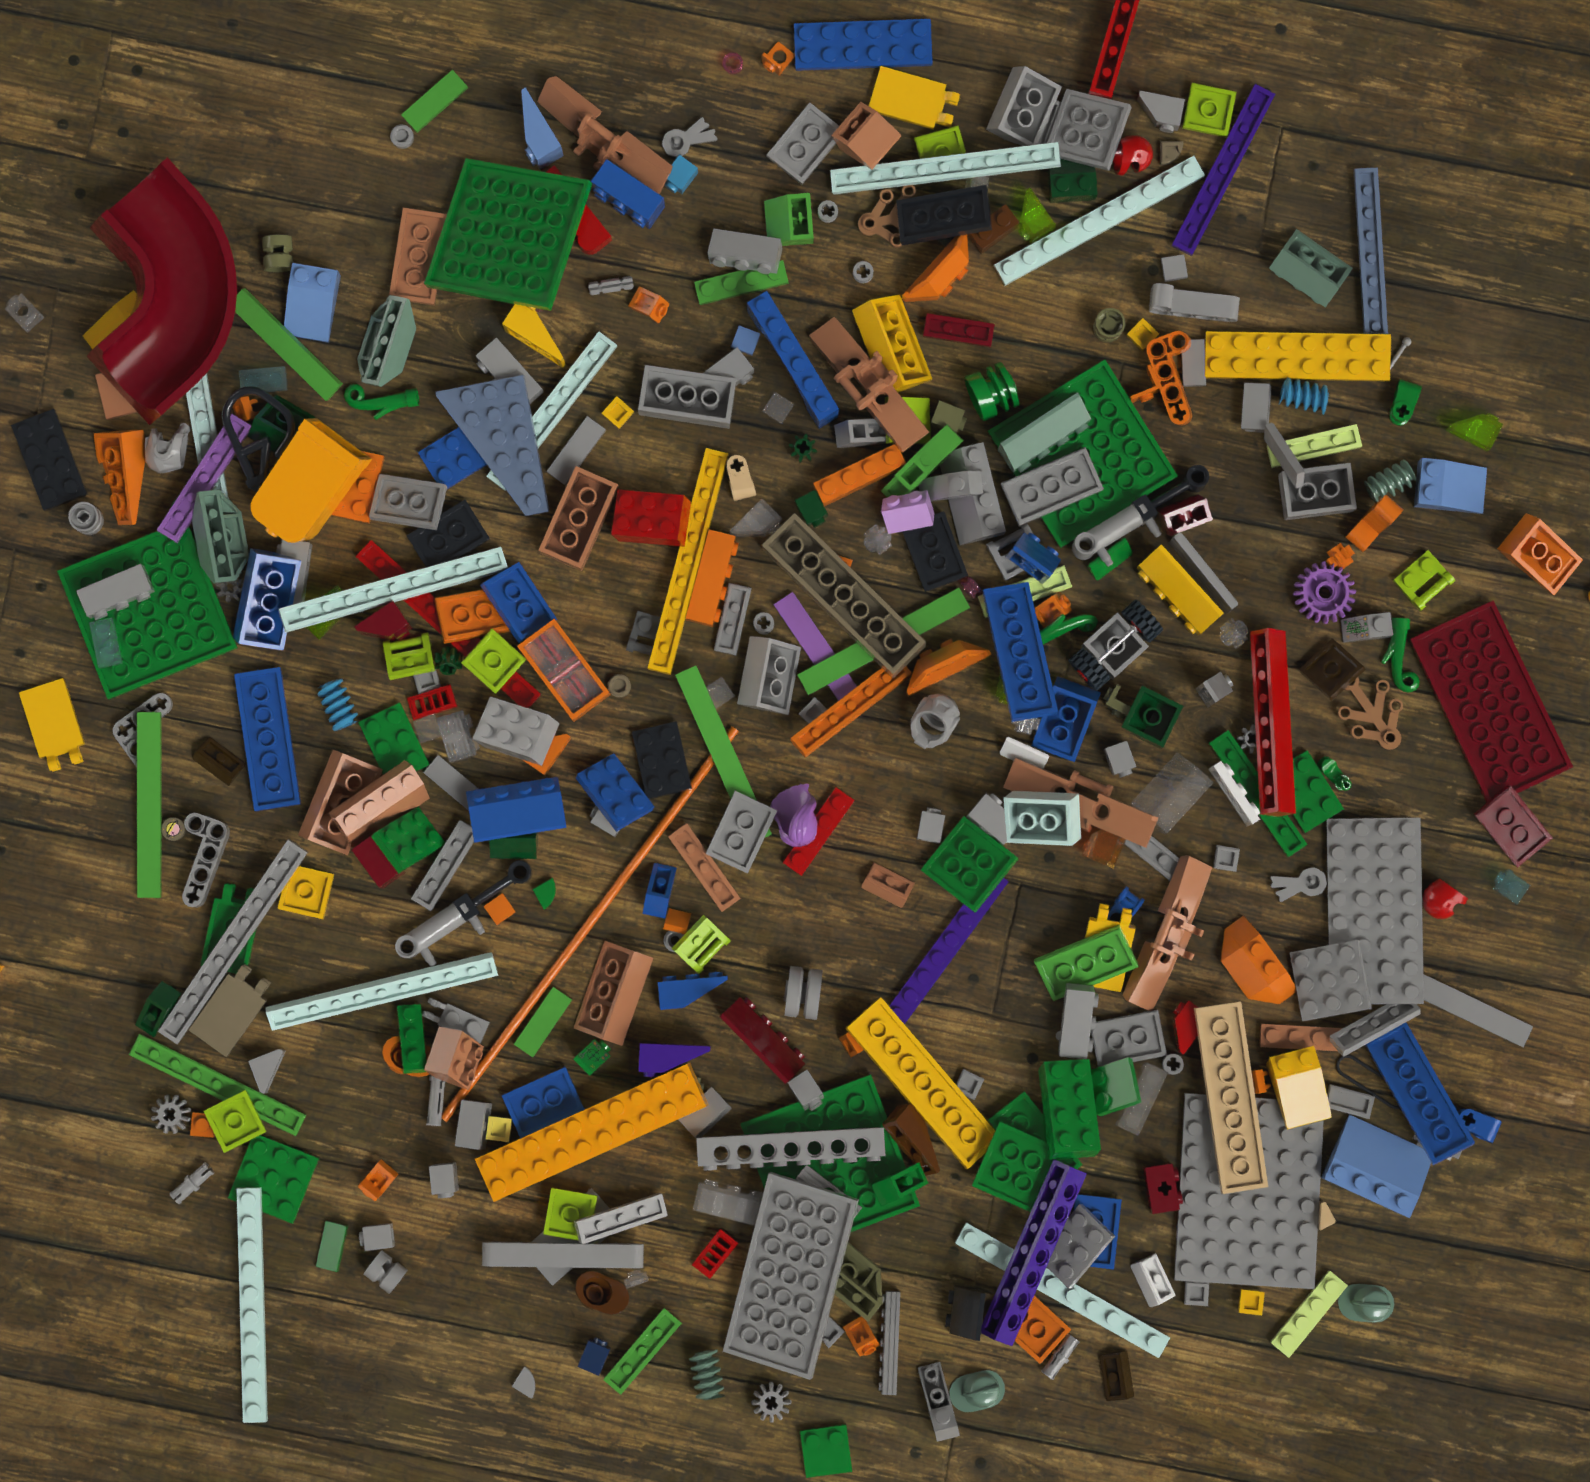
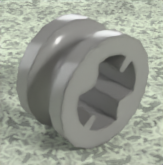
M826 200L819 205L818 217L821 221L830 223L837 218L838 207L834 202ZM827 206L828 209H834L831 217L828 215L823 216L824 207Z
M865 261L858 262L853 268L854 279L859 283H868L873 277L874 270L872 265ZM860 267H865V270L870 272L869 275L866 274V278H861V274H857V270L860 271Z
M759 613L754 618V628L758 633L764 635L773 630L774 619L769 613ZM765 617L767 622H771L770 626L766 625L767 629H761V625L757 624L758 620L762 621L761 618Z
M1168 1054L1162 1061L1164 1071L1172 1075L1180 1073L1184 1066L1183 1059L1177 1054ZM1172 1057L1175 1058L1176 1062H1179V1067H1175V1071H1171V1067L1167 1066V1061H1171L1170 1058Z

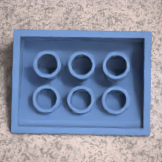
M1349 1114L1321 1178L1410 1218L1421 1194L1431 1161L1423 1148Z

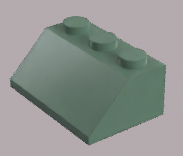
M1297 229L1269 267L1275 275L1285 279L1295 289L1304 292L1315 303L1321 304L1324 307L1328 305L1353 269Z

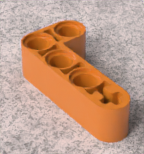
M1174 331L1151 340L1147 344L1146 350L1160 386L1159 389L1169 418L1173 423L1182 426L1191 421L1192 411L1173 356L1186 352L1191 346V338L1182 331ZM1178 336H1184L1185 345L1181 348H1176L1174 345V340ZM1156 344H1162L1164 348L1163 353L1159 356H1155L1152 351ZM1165 365H1169L1171 374L1166 378L1161 377L1160 369ZM1171 387H1177L1179 390L1177 398L1169 399L1168 390ZM1183 401V404L1178 405L1181 411L1186 412L1183 415L1184 420L1181 421V419L1175 417L1178 414V409L1176 406L1171 407V404Z
M1384 495L1368 510L1345 538L1360 551L1364 552L1375 538L1396 520L1404 509L1389 496Z

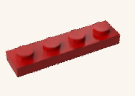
M836 787L816 815L818 825L815 839L808 845L793 847L783 864L802 876L855 800Z

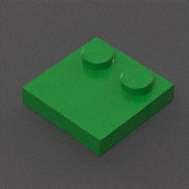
M1127 1057L1091 1070L1096 1114L1101 1117L1142 1103L1132 1058Z
M846 1424L800 1430L806 1478L852 1472Z

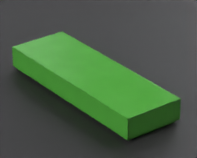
M451 70L402 113L401 116L418 133L465 92L468 86Z
M552 987L514 1045L531 1057H534L572 999L555 987Z

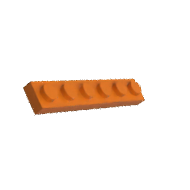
M906 666L897 676L892 678L883 668H880L791 737L790 741L806 758L908 679L912 672Z

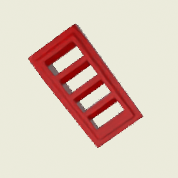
M451 684L407 698L414 721L458 708ZM441 693H446L449 704L444 705ZM434 695H437L440 707L436 708L433 700ZM424 698L429 699L431 710L427 711ZM418 700L420 701L421 708L423 711L419 714L415 701Z
M720 1228L692 1263V1266L711 1279L739 1242ZM719 1237L730 1245L728 1249L717 1241ZM713 1245L717 1246L724 1254L721 1256L711 1247ZM707 1252L716 1257L718 1262L715 1263L706 1256ZM702 1259L713 1267L711 1271L700 1263Z

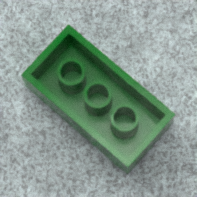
M1090 1059L1043 1062L1038 1072L1049 1160L1095 1157L1101 1151Z

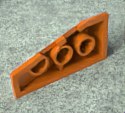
M144 430L94 433L96 457L99 464L103 463L106 473L103 479L105 484L109 483L112 491L110 501L118 525H135L145 465Z

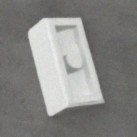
M1010 737L1005 739L1000 750V755L1014 761L1015 758H1018L1040 768H1044L1049 758L1048 754Z
M1156 1253L1130 1265L1149 1307L1160 1305L1176 1296Z

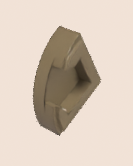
M1183 141L1160 142V166L1170 164L1178 158L1183 148Z

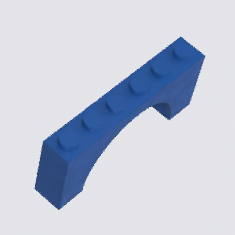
M766 291L747 302L749 316L758 331L764 334L780 357L818 429L838 418V406L769 293Z

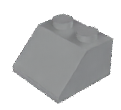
M985 794L966 818L1003 846L1007 842L1004 808L1001 806L1003 802L994 794L990 796Z

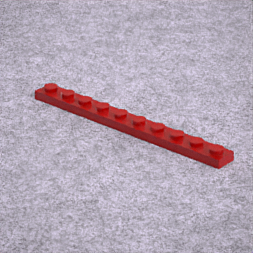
M372 540L355 556L380 580L407 573ZM426 593L403 600L442 635L434 602L435 597ZM473 638L451 642V644L466 657L481 639ZM517 672L501 688L513 701L525 708H530L541 696Z

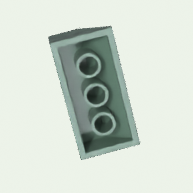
M1078 392L1000 443L998 451L1012 472L1019 470L1021 473L1031 466L1030 461L1036 457L1040 460L1051 453L1049 449L1057 444L1060 447L1070 440L1069 435L1074 432L1078 435L1089 428L1088 423L1091 417Z

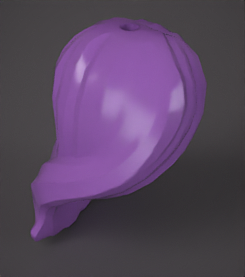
M809 784L795 785L780 792L770 805L771 808L777 810L774 820L779 826L781 840L792 847L808 845L815 839L818 824L813 812L817 804L815 798L808 791Z

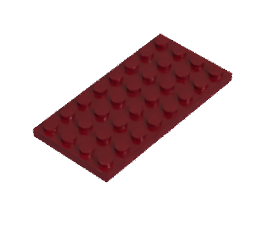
M1494 600L1409 639L1486 803L1508 785H1511L1516 793H1519L1573 768Z

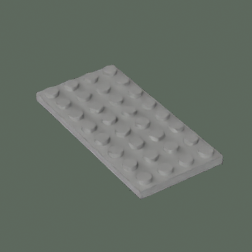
M1421 818L1327 819L1329 945L1359 940L1371 1004H1424Z
M773 1172L768 1174L723 1352L809 1380L813 1378L859 1199Z

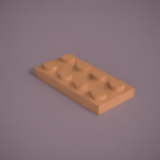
M403 208L389 295L407 298L413 303L435 306L438 289L428 288L424 282L447 214Z

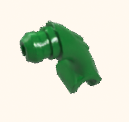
M1327 756L1322 757L1318 761L1317 766L1337 789L1347 791L1351 788V781L1339 769L1336 761Z

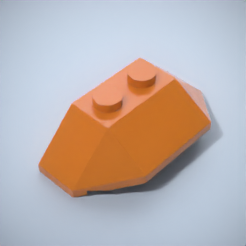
M967 234L955 236L904 292L902 295L904 302L938 300L941 296L945 298L952 291V283L956 279L962 280L968 273L966 269L969 264Z
M949 639L940 644L941 649L935 652L929 649L919 654L920 659L915 664L906 691L907 696L909 697L990 657V650L961 640L953 642L952 639Z
M1244 915L1224 929L1220 962L1247 999L1281 1004L1297 992L1296 986L1287 970L1260 933Z

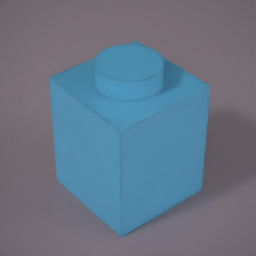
M679 154L672 164V171L665 183V187L673 193L678 191L683 194L698 174V168Z

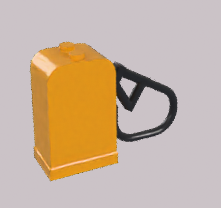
M254 386L242 387L230 395L223 407V425L247 478L245 482L248 489L256 492L251 502V512L254 518L266 527L265 531L273 537L279 536L287 542L296 543L313 539L372 459L317 418L304 419L295 434V421L290 410L261 388ZM252 394L259 396L281 412L286 419L287 433L274 453V456L279 460L270 473L271 441L269 437L266 436L243 447L231 423V409L235 402L244 395ZM261 449L260 472L258 476H255L247 455Z

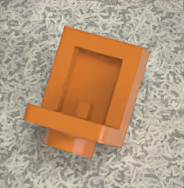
M381 1159L358 1185V1188L362 1190L365 1196L376 1201L399 1174Z

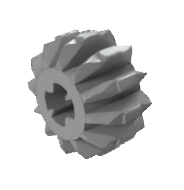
M165 1095V1102L161 1099L156 1100L160 1108L152 1107L151 1110L157 1112L158 1115L152 1116L151 1120L159 1119L160 1122L155 1127L159 1129L164 1125L163 1133L167 1134L171 1127L173 1134L178 1133V1127L182 1130L186 1128L182 1120L188 1122L191 1120L189 1116H184L185 1113L191 1112V1108L183 1109V1106L187 1103L185 1099L178 1104L179 1095H174L172 1101L170 1095ZM168 1109L176 1111L174 1113L175 1119L167 1118L169 1114L167 1111Z
M769 1382L768 1390L764 1384H761L760 1388L763 1393L754 1391V1395L760 1399L752 1400V1405H760L754 1409V1413L757 1414L763 1411L760 1419L764 1420L768 1414L770 1415V1422H774L775 1414L779 1420H782L783 1416L780 1411L789 1413V1409L783 1405L791 1404L790 1399H783L789 1395V1391L786 1390L780 1393L782 1384H779L775 1390L773 1389V1382ZM771 1396L775 1397L777 1406L767 1407L765 1399L767 1397L771 1399Z

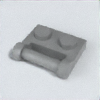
M1027 523L1021 525V529L994 543L991 541L986 544L1005 581L1024 570L1006 558L1007 554L1000 556L998 551L1016 542L1024 532L1027 535L1029 532L1032 533Z

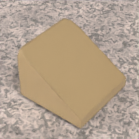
M1320 1201L1318 1230H1323L1334 1224L1336 1220L1327 1203Z

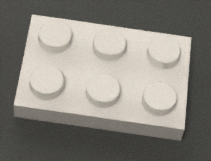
M1220 761L1210 767L1209 771L1245 825L1250 826L1260 820L1258 817L1260 811L1253 802H1248L1245 797L1247 792L1240 782L1236 784L1232 778L1234 773L1230 766Z

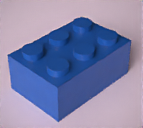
M607 159L591 181L592 189L595 193L594 196L603 203L606 201L614 205L613 209L623 216L628 214L633 218L632 222L642 229L644 226L650 229L665 208L664 197Z

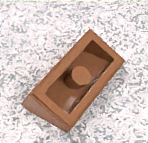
M873 862L861 887L902 908L915 883Z

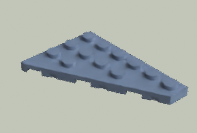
M520 375L437 391L436 397L525 516L549 512L525 376Z

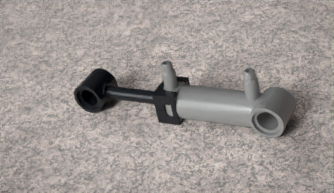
M1194 465L1187 471L1183 482L1150 501L1145 494L1133 501L1127 508L1087 532L1080 533L1072 545L1074 556L1080 560H1086L1097 552L1101 560L1109 567L1113 564L1111 556L1105 549L1109 544L1139 526L1142 527L1144 525L1148 527L1156 538L1159 537L1161 532L1154 521L1158 514L1156 508L1186 490L1192 493L1202 491L1209 480L1208 470L1202 465ZM1191 475H1198L1202 482L1195 483L1191 479ZM1087 542L1090 545V550L1081 549L1079 543Z
M515 861L510 865L508 875L474 898H471L468 893L464 894L451 905L404 936H401L395 944L397 954L403 958H413L421 953L430 967L436 965L434 956L428 947L468 921L479 935L483 934L485 929L477 917L481 913L477 906L512 883H527L533 875L531 866L524 861ZM518 866H524L527 870L526 876L522 879H518L514 875V871ZM406 940H410L414 945L411 953H405L402 950V944Z

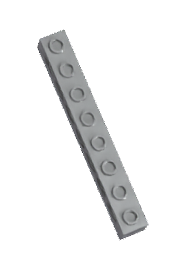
M884 1127L696 1138L698 1166H703L704 1171L717 1170V1165H726L727 1169H740V1164H750V1168L764 1167V1163L773 1162V1167L787 1166V1161H796L797 1165H810V1160H820V1164L834 1163V1159L843 1158V1163L857 1162V1157H866L867 1161H880V1156H885ZM860 1138L868 1142L867 1149L862 1152L857 1151L854 1147L855 1141ZM834 1140L844 1142L845 1147L842 1152L835 1153L832 1151L831 1144ZM817 1141L821 1144V1151L818 1154H811L808 1151L807 1147L810 1142ZM793 1142L797 1145L798 1151L795 1155L790 1156L785 1153L784 1147L787 1143ZM764 1144H771L774 1147L775 1152L772 1156L765 1157L762 1155L761 1147ZM741 1145L750 1147L751 1155L748 1158H741L738 1155L737 1150ZM723 1146L727 1149L728 1155L725 1159L720 1160L715 1157L714 1150L717 1147Z

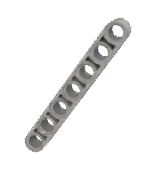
M482 1242V1266L643 1268L644 1244Z

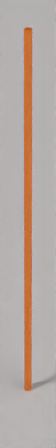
M732 726L727 731L730 742L739 732ZM711 754L691 779L692 790L683 791L478 1064L475 1079L471 1083L470 1089L461 1088L443 1111L442 1119L448 1122L461 1104V1100L465 1099L715 763Z

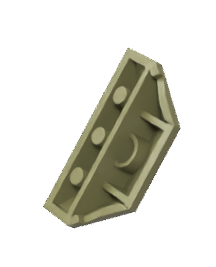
M848 1242L835 1295L869 1322L883 1304L881 1268Z

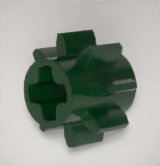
M807 434L804 435V439H799L798 436H795L796 443L789 444V448L794 449L791 458L797 456L799 463L806 458L811 462V453H817V450L812 448L816 441L807 440ZM802 444H806V448L809 449V451L805 450L804 454H801L800 449L797 448L801 447Z
M443 647L440 653H435V669H439L442 674L454 675L457 669H462V653H458L455 648Z

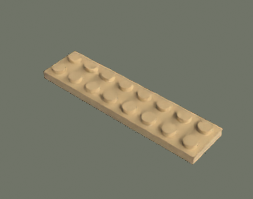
M1241 1001L1194 1008L1221 1194L1268 1187Z

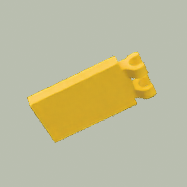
M880 66L869 107L876 110L880 115L934 130L935 123L951 128L954 116L942 113L945 103L957 106L960 94L945 91L947 84Z
M61 678L19 692L39 758L47 757L49 770L54 772L61 769L58 756L69 753L71 762L74 765L84 762L79 746L85 745L65 679Z
M1100 903L1097 918L1089 917L1085 938L1120 924L1130 947H1132L1135 934V925H1130L1132 909L1122 908L1120 922L1107 920L1109 905ZM1125 973L1093 986L1121 992Z

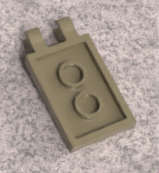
M246 964L241 966L235 976L231 973L226 976L189 1029L190 1032L225 1057L231 1053L267 1002V999L262 995L271 982L263 978L255 988L245 982V979L252 971V968Z

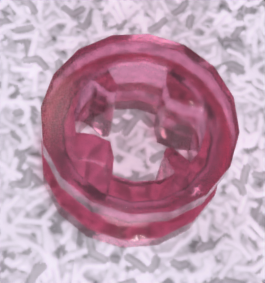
M729 53L723 58V67L728 74L735 75L742 71L744 65L739 54ZM734 58L735 61H739V65L736 64V69H732L731 66L727 67V62L730 63L729 59Z
M970 576L967 578V582L960 583L972 599L976 598L975 595L977 593H982L980 587Z

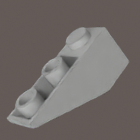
M937 1362L918 1367L937 1442L960 1436L941 1363Z

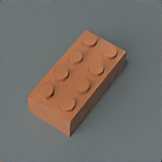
M575 466L540 545L539 553L579 571H583L619 489L618 484Z

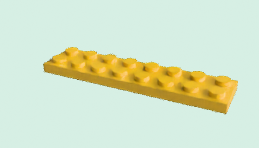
M1206 331V378L1286 380L1287 377H1290L1291 380L1390 381L1391 334Z
M879 997L845 1029L904 1098L913 1105L928 1126L964 1168L969 1169L986 1153L995 1132L994 1128L887 1003Z

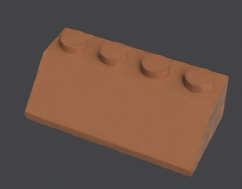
M333 750L298 836L348 855L351 847L328 812L377 780L383 769Z
M404 760L328 813L351 849H353L378 830L417 808L430 798L424 783L413 766Z
M604 941L574 1029L622 1046L653 958Z

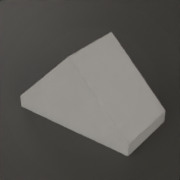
M278 1049L248 1061L261 1093H268L286 1050Z

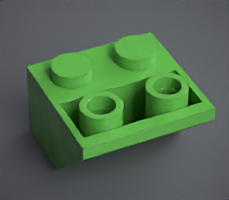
M810 193L787 194L764 201L767 237L780 238L782 246L813 244Z

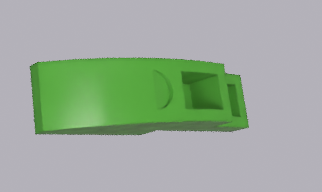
M947 424L894 475L895 477L881 492L886 497L913 492L964 440Z

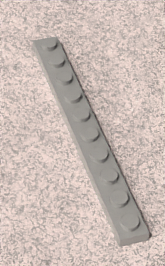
M287 840L158 1030L159 1033L175 1044H179L308 851L292 840Z

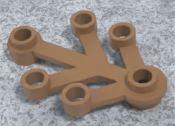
M913 185L903 186L902 195L898 200L913 198L916 193L915 187ZM906 188H911L913 193L907 195L904 191ZM884 189L881 191L880 199L873 211L865 213L859 218L858 228L866 236L877 234L890 242L892 247L900 248L902 247L901 243H893V239L895 237L900 238V234H892L882 227L891 224L899 229L897 203L889 215L880 217L886 204L893 201V192L889 189ZM884 193L890 194L891 198L889 200H884L882 198V195ZM871 220L874 225L869 228L865 225V222Z
M1357 677L1354 680V684L1349 685L1344 690L1352 692L1365 712L1351 710L1348 706H1342L1337 711L1338 718L1341 720L1352 719L1373 723L1378 731L1365 730L1363 726L1356 725L1350 731L1354 739L1376 740L1381 747L1387 750L1397 748L1401 743V734L1396 727L1399 712L1403 709L1402 701L1393 699L1389 702L1388 709L1390 714L1386 725L1382 720L1385 694L1390 689L1389 683L1386 680H1380L1375 684L1376 696L1373 707L1359 687V678ZM1379 683H1384L1386 685L1385 691L1379 690ZM1393 702H1397L1399 704L1398 710H1394L1392 708ZM1342 709H1346L1349 714L1347 717L1341 716ZM1355 728L1361 729V736H1356L1354 734ZM1387 734L1394 736L1393 742L1386 740Z

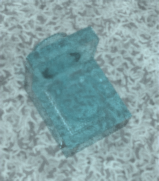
M1507 869L1505 872L1500 871L1494 879L1496 885L1493 889L1517 905L1530 885L1513 874L1512 870Z

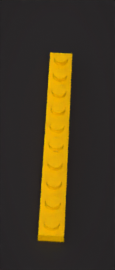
M708 448L705 450L691 502L685 547L680 546L648 670L671 675L727 464L728 453Z

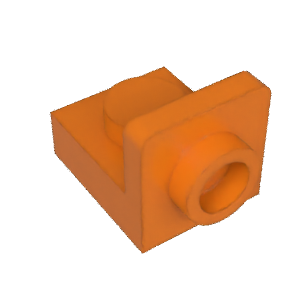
M639 286L628 306L632 310L650 317L654 322L660 323L667 313L669 303L660 295Z
M1058 592L1035 607L1036 617L1045 628L1061 614L1066 615L1072 611L1071 603L1064 594L1062 595L1061 592Z
M862 1316L843 1326L859 1356L870 1355L880 1346L870 1326Z

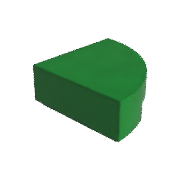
M553 878L532 889L544 910L551 905L556 894V885Z

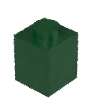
M816 490L795 500V505L808 526L812 525L816 528L826 522L825 518L828 517V513Z

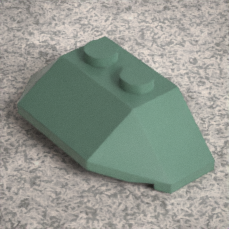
M389 295L386 302L380 305L371 316L357 358L361 382L382 387L402 373L416 332L415 320L409 299Z
M221 490L197 492L192 524L200 566L213 584L236 581L249 558L242 513L224 496Z

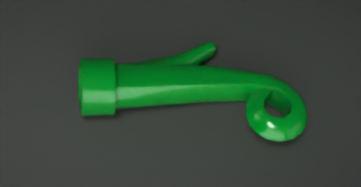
M358 384L349 385L344 392L345 401L352 408L380 410L374 415L375 420L396 409L420 405L417 388L406 389L404 392L364 400V389ZM353 391H358L359 393L356 400L352 399Z
M1061 614L1055 621L1040 630L1042 643L1044 645L1077 627L1082 632H1091L1097 627L1098 620L1090 614H1082L1069 619H1065V615Z
M1392 618L1393 636H1391L1388 649L1381 663L1385 664L1391 657L1392 677L1397 688L1403 692H1413L1419 687V677L1414 672L1402 673L1407 632L1410 630V619ZM1406 677H1410L1413 679V684L1407 686L1403 680Z

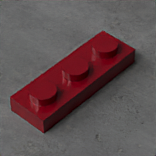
M927 313L923 337L991 348L995 324Z

